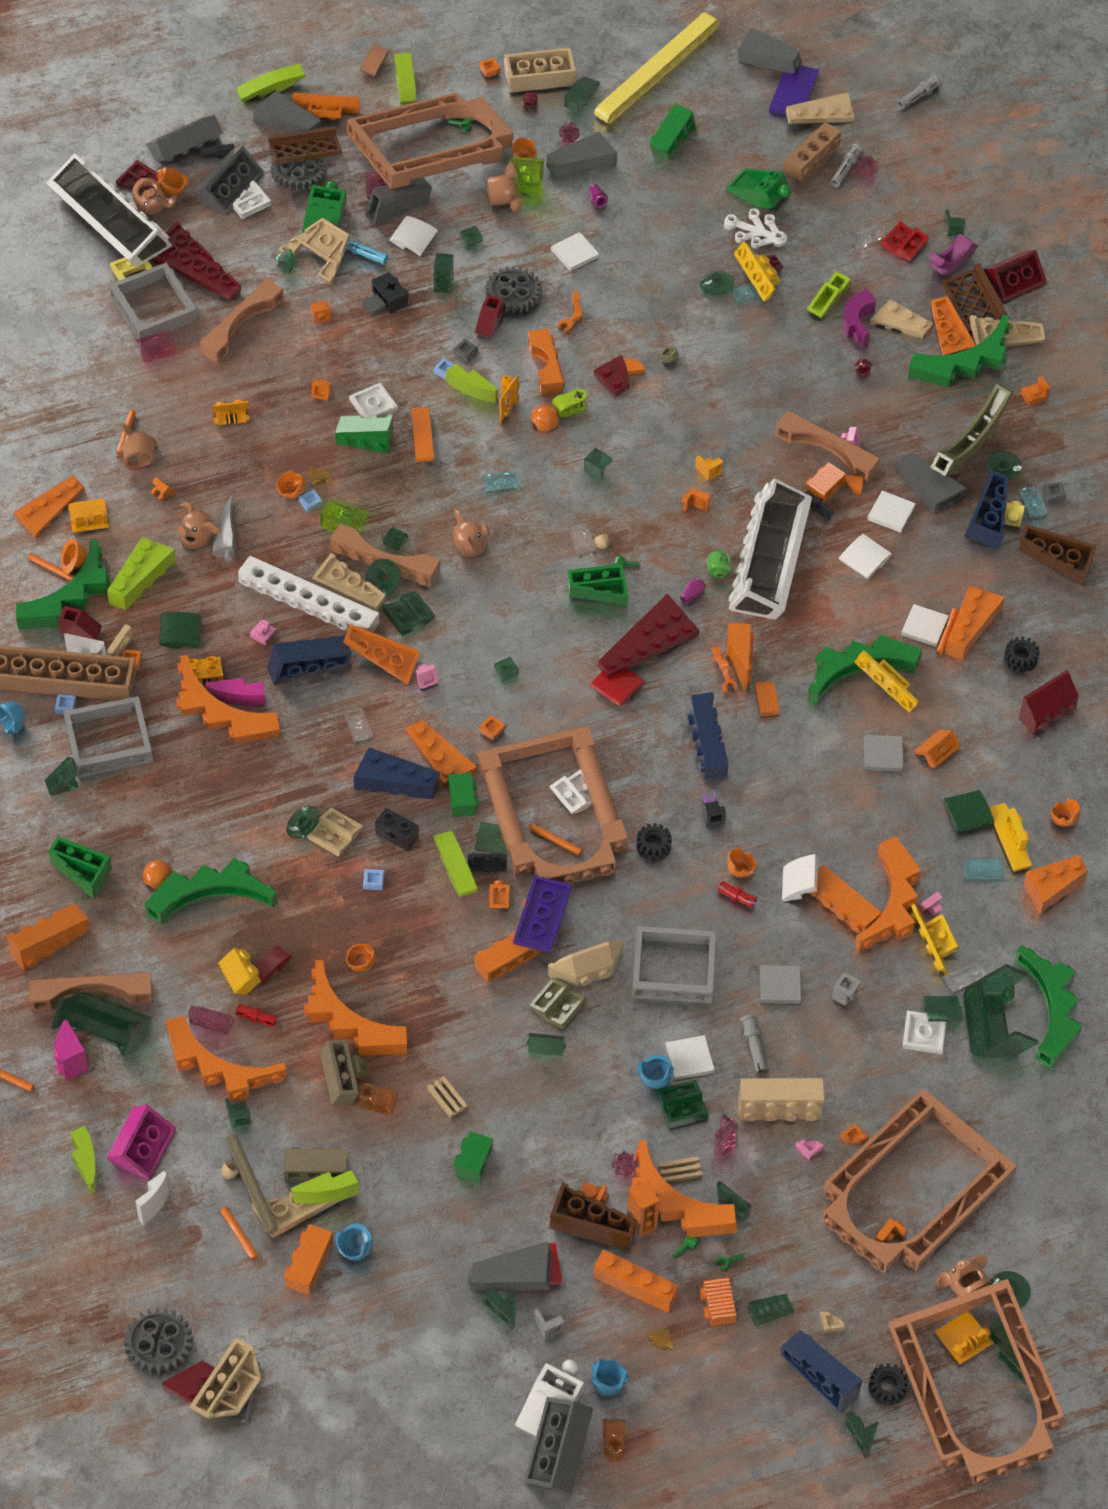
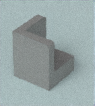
M538 1309L534 1310V1321L545 1340L564 1332V1321L561 1315L556 1316L553 1309L542 1314Z

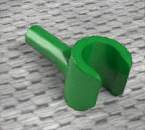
M466 117L463 121L448 120V123L458 125L464 131L472 126V124H469L472 121L469 117Z
M617 556L614 564H623V566H640V562L628 561L622 556Z
M686 1236L682 1246L672 1254L673 1257L677 1258L688 1246L695 1249L699 1243L698 1238Z
M741 1253L729 1259L719 1257L716 1260V1264L726 1263L725 1266L720 1267L721 1272H726L729 1269V1265L743 1259L744 1255Z

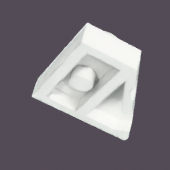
M254 180L251 181L247 191L244 190L241 196L233 203V209L241 219L271 206V200Z
M67 633L64 634L67 652L106 655L103 641Z

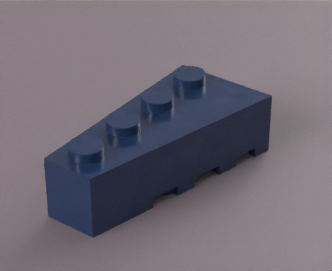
M991 471L965 537L994 549H999L1004 538L1003 531L1009 477Z
M345 636L274 644L267 666L273 685L279 684L282 679L288 678L289 681L297 679V675L307 673L309 676L315 674L319 669L327 671L348 665L352 652L350 647L343 643Z
M713 692L691 695L689 714H686L687 724L691 725L692 728L690 730L691 739L696 743L694 746L695 755L700 758L698 762L699 770L704 773L705 779L728 776L729 766L724 742H720L722 741V731L720 725H718L717 708L713 707Z
M799 1330L782 1345L780 1355L840 1414L859 1398L862 1379L818 1345L810 1335Z

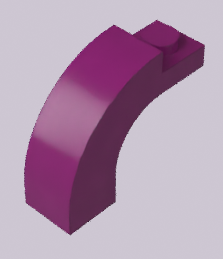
M959 234L951 247L944 253L937 254L933 251L928 257L933 260L930 266L943 275H950L970 259L979 245L966 236Z
M868 289L858 292L848 300L843 317V331L846 337L853 336L854 340L862 348L868 346L870 333L860 319L874 313L876 307V299Z

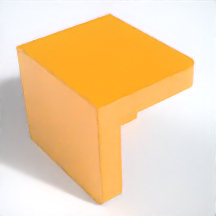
M698 455L696 456L695 468L709 481L723 473V461L720 457L715 460L711 458L704 460Z

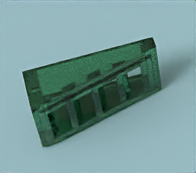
M787 1294L748 1302L747 1306L755 1327L794 1314L795 1312ZM781 1301L784 1302L787 1309H782ZM772 1304H776L779 1311H775ZM767 1306L769 1307L770 1313H767V1310H766L765 1307H767ZM758 1309H761L763 1314L760 1315Z

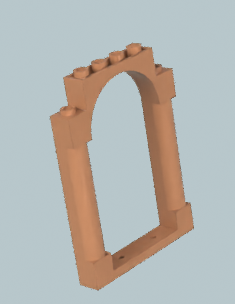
M457 92L347 119V134L390 189L410 185V181L478 163H482L484 166L502 161L504 149L512 147L514 139L513 131L508 128L506 123L502 121L497 112L492 109L483 97L465 101ZM444 117L445 120L469 117L471 120L484 124L492 131V134L482 141L393 164L387 161L371 140L373 134Z
M589 726L477 752L478 765L515 876L520 874L526 875L534 871L535 876L573 884L577 881H587L594 877L608 876L616 872V861L613 852H621L627 849L628 837L622 820L619 819L599 763ZM572 747L579 769H581L587 792L592 801V806L603 835V842L597 853L587 861L577 865L559 866L539 858L531 850L528 842L525 841L502 772V763Z
M922 1089L825 1181V1195L828 1199L834 1200V1202L824 1211L822 1221L828 1229L838 1233L842 1241L852 1245L860 1256L866 1257L875 1269L881 1270L884 1274L901 1258L907 1266L913 1267L918 1271L934 1255V1251L969 1216L1015 1175L1017 1165L930 1093ZM931 1116L989 1163L920 1233L907 1241L882 1243L870 1239L854 1226L849 1217L847 1200L855 1190L856 1184L918 1125L921 1126Z
M1008 1279L888 1322L892 1338L902 1359L943 1468L947 1466L952 1468L959 1465L961 1461H964L972 1484H983L988 1482L991 1477L997 1475L999 1477L1005 1476L1011 1470L1027 1468L1033 1462L1038 1460L1040 1462L1047 1461L1052 1455H1055L1047 1430L1055 1431L1060 1429L1065 1424V1416ZM993 1302L996 1312L1001 1319L1037 1411L1036 1427L1028 1442L1019 1450L1000 1457L976 1454L967 1449L957 1439L914 1332L915 1329Z

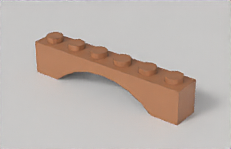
M268 279L259 284L251 294L246 296L240 305H237L229 315L224 317L218 326H215L206 337L202 338L200 342L201 355L218 364L229 353L230 340L236 329L247 319L257 314L273 311L284 300L283 288Z
M787 411L776 424L775 436L788 443L812 444L829 450L845 463L851 475L863 477V482L868 483L878 471L880 458L851 444L845 439L830 433L828 430H824L797 414Z
M341 523L330 539L331 551L348 556L353 560L367 563L369 566L378 567L388 573L397 574L402 578L416 581L421 585L431 587L440 572V560L426 554L400 556L382 552L368 544L360 536L357 529Z
M151 972L30 980L29 1002L31 1012L53 1010L59 1004L71 998L86 994L112 995L124 999L132 1005L153 1003Z

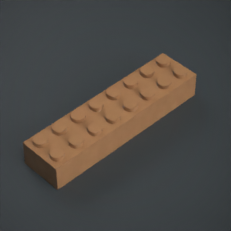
M0 645V690L74 695L83 698L114 701L126 699L132 695L136 676L135 658Z

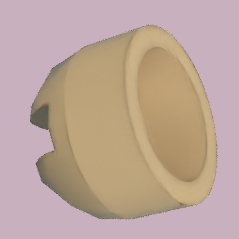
M601 534L594 539L599 549H607L610 545V539L607 534Z
M226 1161L221 1169V1174L225 1179H233L239 1173L237 1165L230 1161Z

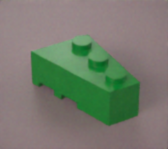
M675 103L673 108L669 109L664 122L662 121L659 124L656 134L650 138L651 152L669 160L679 149V143L682 139L686 141L689 131H694L697 128L693 111Z
M393 414L380 418L377 415H372L371 418L341 416L335 432L336 444L388 454L394 438Z
M623 564L567 570L566 581L569 597L627 606L628 591Z
M57 836L48 851L51 865L93 899L112 870L110 856Z

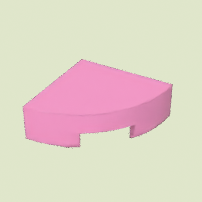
M806 1139L796 1142L795 1145L808 1160L825 1148V1145L819 1141Z

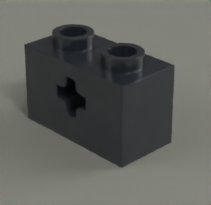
M390 272L372 279L373 294H378L386 304V310L390 314L408 306V291L402 288L399 280L393 277Z
M387 808L384 809L375 821L376 835L408 852L419 838V825Z

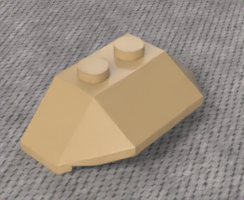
M622 939L607 941L563 957L556 963L548 964L549 978L557 979L573 987L587 986L593 981L604 980L613 975L623 954L624 942Z
M235 1337L189 1409L207 1419L239 1415L261 1381L254 1347Z

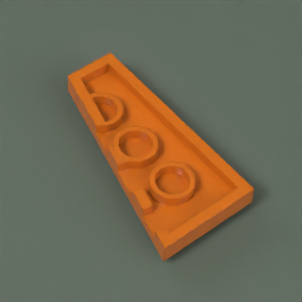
M948 296L931 300V308L942 355L956 354L976 346Z
M72 475L14 511V516L37 538L40 532L47 528L51 521L63 512L68 503H73L85 491L84 485Z
M352 624L349 625L343 641L344 644L408 685L420 654L419 650Z
M424 720L406 727L407 734L430 768L440 772V782L443 787L448 785L449 774H472L477 771V766Z

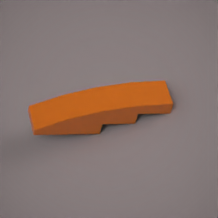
M429 407L411 408L416 462L434 461Z

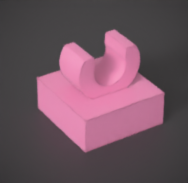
M850 427L848 433H841L840 438L853 445H860L861 437L857 427Z
M261 620L250 632V637L267 645L276 634V628L271 626L269 622Z
M433 664L418 666L416 675L418 686L421 689L438 683L436 668Z
M936 892L917 907L921 912L928 909L933 917L943 910L941 905L937 903L943 897L939 892Z

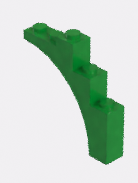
M1003 314L993 332L981 343L968 350L942 356L914 353L909 365L908 376L949 388L950 383L955 381L957 374L975 379L976 373H980L982 366L1000 370L1002 364L1005 365L1008 354H1005L1007 338L1004 337L1006 333L1009 334L1012 326L1009 323L1010 316Z
M90 539L89 552L85 563L69 583L46 597L16 603L18 629L59 627L58 620L64 606L86 610L85 603L89 602V595L108 594L107 586H111L110 575L106 574V568H103L102 561H99V557H103L102 546H98V539Z
M881 634L877 641H873L871 647L853 640L849 647L846 646L843 653L824 647L822 653L818 652L815 663H817L816 681L811 683L808 689L810 694L809 702L817 704L823 693L831 685L848 675L863 671L855 663V660L862 651L867 652L878 664L884 659L895 670L914 674L921 660L922 649Z
M233 858L220 874L215 868L208 867L205 864L190 880L185 875L173 871L144 905L146 915L162 924L177 910L200 899L213 896H240L260 901L273 908L277 903V893L270 885L266 886L257 877L251 876L250 867L246 862Z
M1021 945L1017 949L1015 961L1027 969L1037 981L1044 993L1049 1011L1048 1032L1038 1047L1036 1058L1053 1069L1080 1036L1082 1026L1075 1019L1069 1018L1076 1010L1079 999L1072 992L1066 991L1073 983L1076 972L1069 965L1063 964L1060 961L1054 966L1049 960L1035 954L1032 949Z

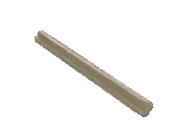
M232 1133L226 1137L227 1145L266 1233L274 1234L278 1230L277 1224L237 1135Z

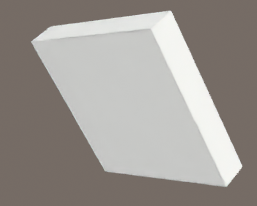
M580 232L551 246V251L570 272L599 258V253Z
M381 382L349 396L350 402L362 418H371L372 415H377L380 418L398 411V406Z
M882 491L867 520L901 533L916 503Z
M913 604L901 636L937 647L949 615Z
M907 1010L902 1048L943 1054L947 1016Z
M705 1035L665 1042L668 1058L674 1067L673 1075L675 1081L714 1073L715 1069Z

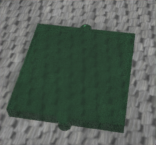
M481 822L479 832L476 834L475 850L492 853L503 852V854L508 855L499 825Z
M923 996L924 1011L927 1014L928 1022L963 1021V1007L960 1006L958 996Z
M529 1033V1040H527L526 1044L528 1045V1053L564 1056V1049H566V1044H564L565 1036Z

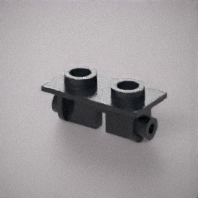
M472 852V854H468L470 871L507 872V854H503V852L489 854Z

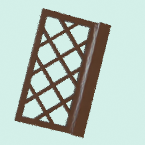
M335 126L268 136L269 151L272 154L275 165L342 155Z
M980 263L973 265L974 269L941 281L943 288L969 334L972 333V329L968 324L970 315H973L974 311L982 312L981 318H985L986 314L993 315L994 320H1001L1003 314L1007 315ZM971 276H972L973 279H974L972 283H968V282H965V281H964L965 278H968V277H971ZM952 283L958 284L956 289L949 288L948 285ZM961 286L969 287L967 293L959 290ZM972 290H980L979 296L971 294ZM956 295L964 296L963 302L955 300ZM968 298L976 300L974 305L968 304L966 301ZM979 302L987 303L986 308L978 307ZM963 307L972 309L970 314L962 313Z

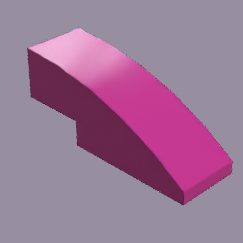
M243 678L205 683L206 690L221 702L240 706L265 705L263 682L244 684Z

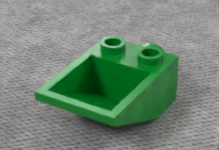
M744 168L726 188L728 192L759 208L773 209L782 198H788L792 193L785 172Z
M328 181L325 187L312 185L302 234L305 232V229L321 218L340 228L347 204L346 190L338 189V184L335 181Z

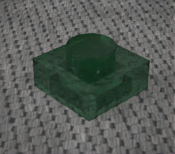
M476 225L460 231V236L467 247L483 242V236Z
M511 657L494 663V669L502 681L519 675V669Z

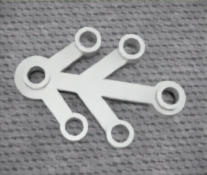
M750 209L749 218L755 226L739 221L733 214L728 215L724 220V227L728 230H735L738 227L749 231V233L737 232L735 234V241L743 243L751 239V247L754 249L768 244L782 247L787 242V235L778 230L775 225V216L772 214H767L764 223L769 226L771 232L765 230L759 218V210Z

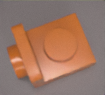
M327 300L310 303L314 323L332 320L331 307L328 305Z
M1040 376L1036 384L1021 388L1020 393L1027 404L1032 405L1048 399L1050 385Z
M691 487L688 493H684L682 497L683 511H687L690 505L707 511L710 507L711 494Z
M494 881V884H490L489 908L509 909L510 885H506V881Z
M584 1182L580 1189L581 1192L585 1193L586 1197L594 1201L597 1199L603 1202L604 1206L609 1199L607 1185L603 1184L602 1188Z
M890 1218L876 1235L875 1241L891 1243L894 1236L903 1241L908 1230L901 1222Z

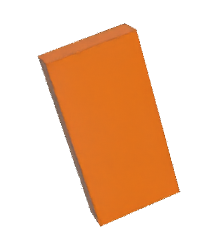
M774 681L755 682L760 717L779 715L780 711Z

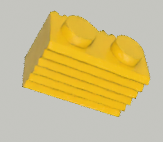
M233 948L218 962V965H220L233 992L245 996L261 980L258 976V969L249 960L250 954L246 950Z

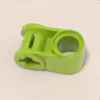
M578 388L556 396L552 404L560 418H567L587 409V392Z

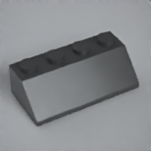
M214 114L202 117L146 143V145L158 161L165 160L167 163L174 160V156L179 153L180 156L190 152L189 149L192 147L198 149L204 146L203 142L205 141L213 142L219 139L218 135L223 134Z
M242 145L232 149L193 193L204 206L225 215L233 207V203L241 196V193L244 190L247 191L251 181H256L264 171Z
M552 1397L546 1398L524 1480L525 1483L571 1494L591 1421L592 1407L575 1401Z

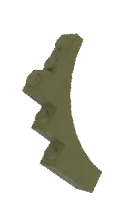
M999 383L996 384L973 422L955 442L944 450L938 451L930 468L944 476L960 474L968 458L977 456L984 440L993 438L1000 424L999 420L1014 392Z

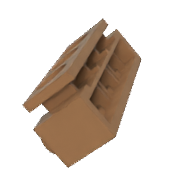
M824 122L785 159L783 172L800 183L805 182L836 152V148L841 144V131Z

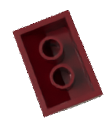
M1025 250L984 269L1002 302L1047 283L1037 250Z
M1066 670L1023 697L1019 720L1033 734L1039 730L1043 731L1050 723L1059 721L1063 715L1068 712L1071 713L1077 708L1079 695L1070 673Z

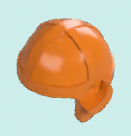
M164 167L157 174V183L167 197L179 195L182 193L185 185L188 186V176L182 175L174 168Z

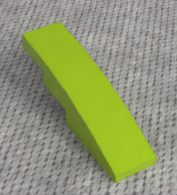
M299 63L265 73L236 87L245 103L257 95L262 98L274 90L280 93L307 76Z
M452 830L434 835V843L440 852L441 860L447 869V875L458 896L461 897L478 892L472 873Z

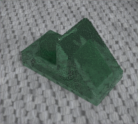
M67 757L45 779L50 795H57L79 787L75 778L79 772L74 758Z
M720 1180L717 1182L716 1204H734L736 1216L746 1220L750 1215L751 1205Z
M487 1288L482 1293V1303L511 1330L514 1329L516 1292L514 1291L503 1301L497 1292H492Z
M852 1410L845 1414L843 1423L863 1457L867 1458L870 1454L878 1422L864 1428L863 1421Z

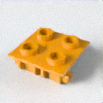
M504 375L501 378L499 422L508 417L512 406L516 405L519 401V375H516L515 378Z
M238 399L234 403L221 401L217 402L216 405H212L213 417H215L213 418L214 425H227L226 415L228 416L229 425H231L230 415H233L234 424H236L235 414L237 415L238 424L250 421L249 414H246L249 413L248 401Z
M104 498L68 503L73 533L109 528Z
M210 656L206 659H189L191 668L197 679H200L202 685L203 678H206V682H208V678H210V682L223 681L220 657Z
M969 1311L964 1312L934 1331L959 1365L994 1344L989 1337L991 1335L990 1330L987 1327L982 1328Z

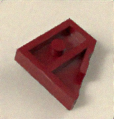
M136 160L115 183L118 187L133 189L136 182L141 178H151L158 182V173L139 160ZM148 184L141 187L140 190H149L154 187Z
M622 355L594 369V375L614 396L629 389L630 384Z
M202 1360L163 1381L161 1384L162 1388L191 1405L215 1367Z

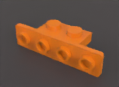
M293 93L292 102L318 119L325 117L330 120H337L341 118L342 113L359 114L360 97Z

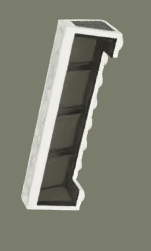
M74 153L47 182L67 204L136 268L172 246L168 241L170 237L153 221L149 222V218L142 211L138 213V208L132 202L128 204L126 202L128 200L127 197L121 192L117 194L116 191L118 189L112 183L107 184V179L101 173L97 175L95 173L97 170L83 156L79 158Z
M775 478L764 486L761 493L758 492L754 498L756 503L750 514L752 519L747 526L748 534L743 541L745 546L740 554L741 562L736 569L738 574L732 584L734 590L729 597V610L775 620L785 611L812 500L811 496Z

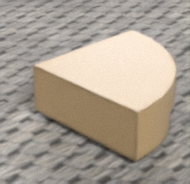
M820 1312L824 1334L845 1331L846 1327L841 1319L830 1312Z

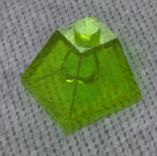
M510 157V163H514L517 171L514 179L516 180L518 191L525 197L542 198L544 159Z
M337 498L331 499L326 502L320 512V526L335 532L341 523L359 531L370 511Z

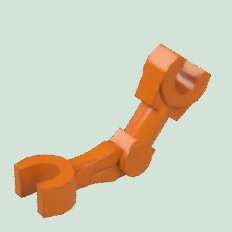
M579 291L572 292L573 316L558 323L559 330L562 327H567L564 329L565 335L571 332L574 323L582 319L583 313L580 307Z
M711 647L714 654L712 659L719 664V668L724 676L725 682L722 684L723 693L728 692L727 684L732 686L733 691L736 690L737 684L734 680L730 679L728 662L723 658L720 647Z

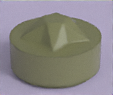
M669 346L661 351L660 356L663 362L670 363L679 357V353L676 347Z

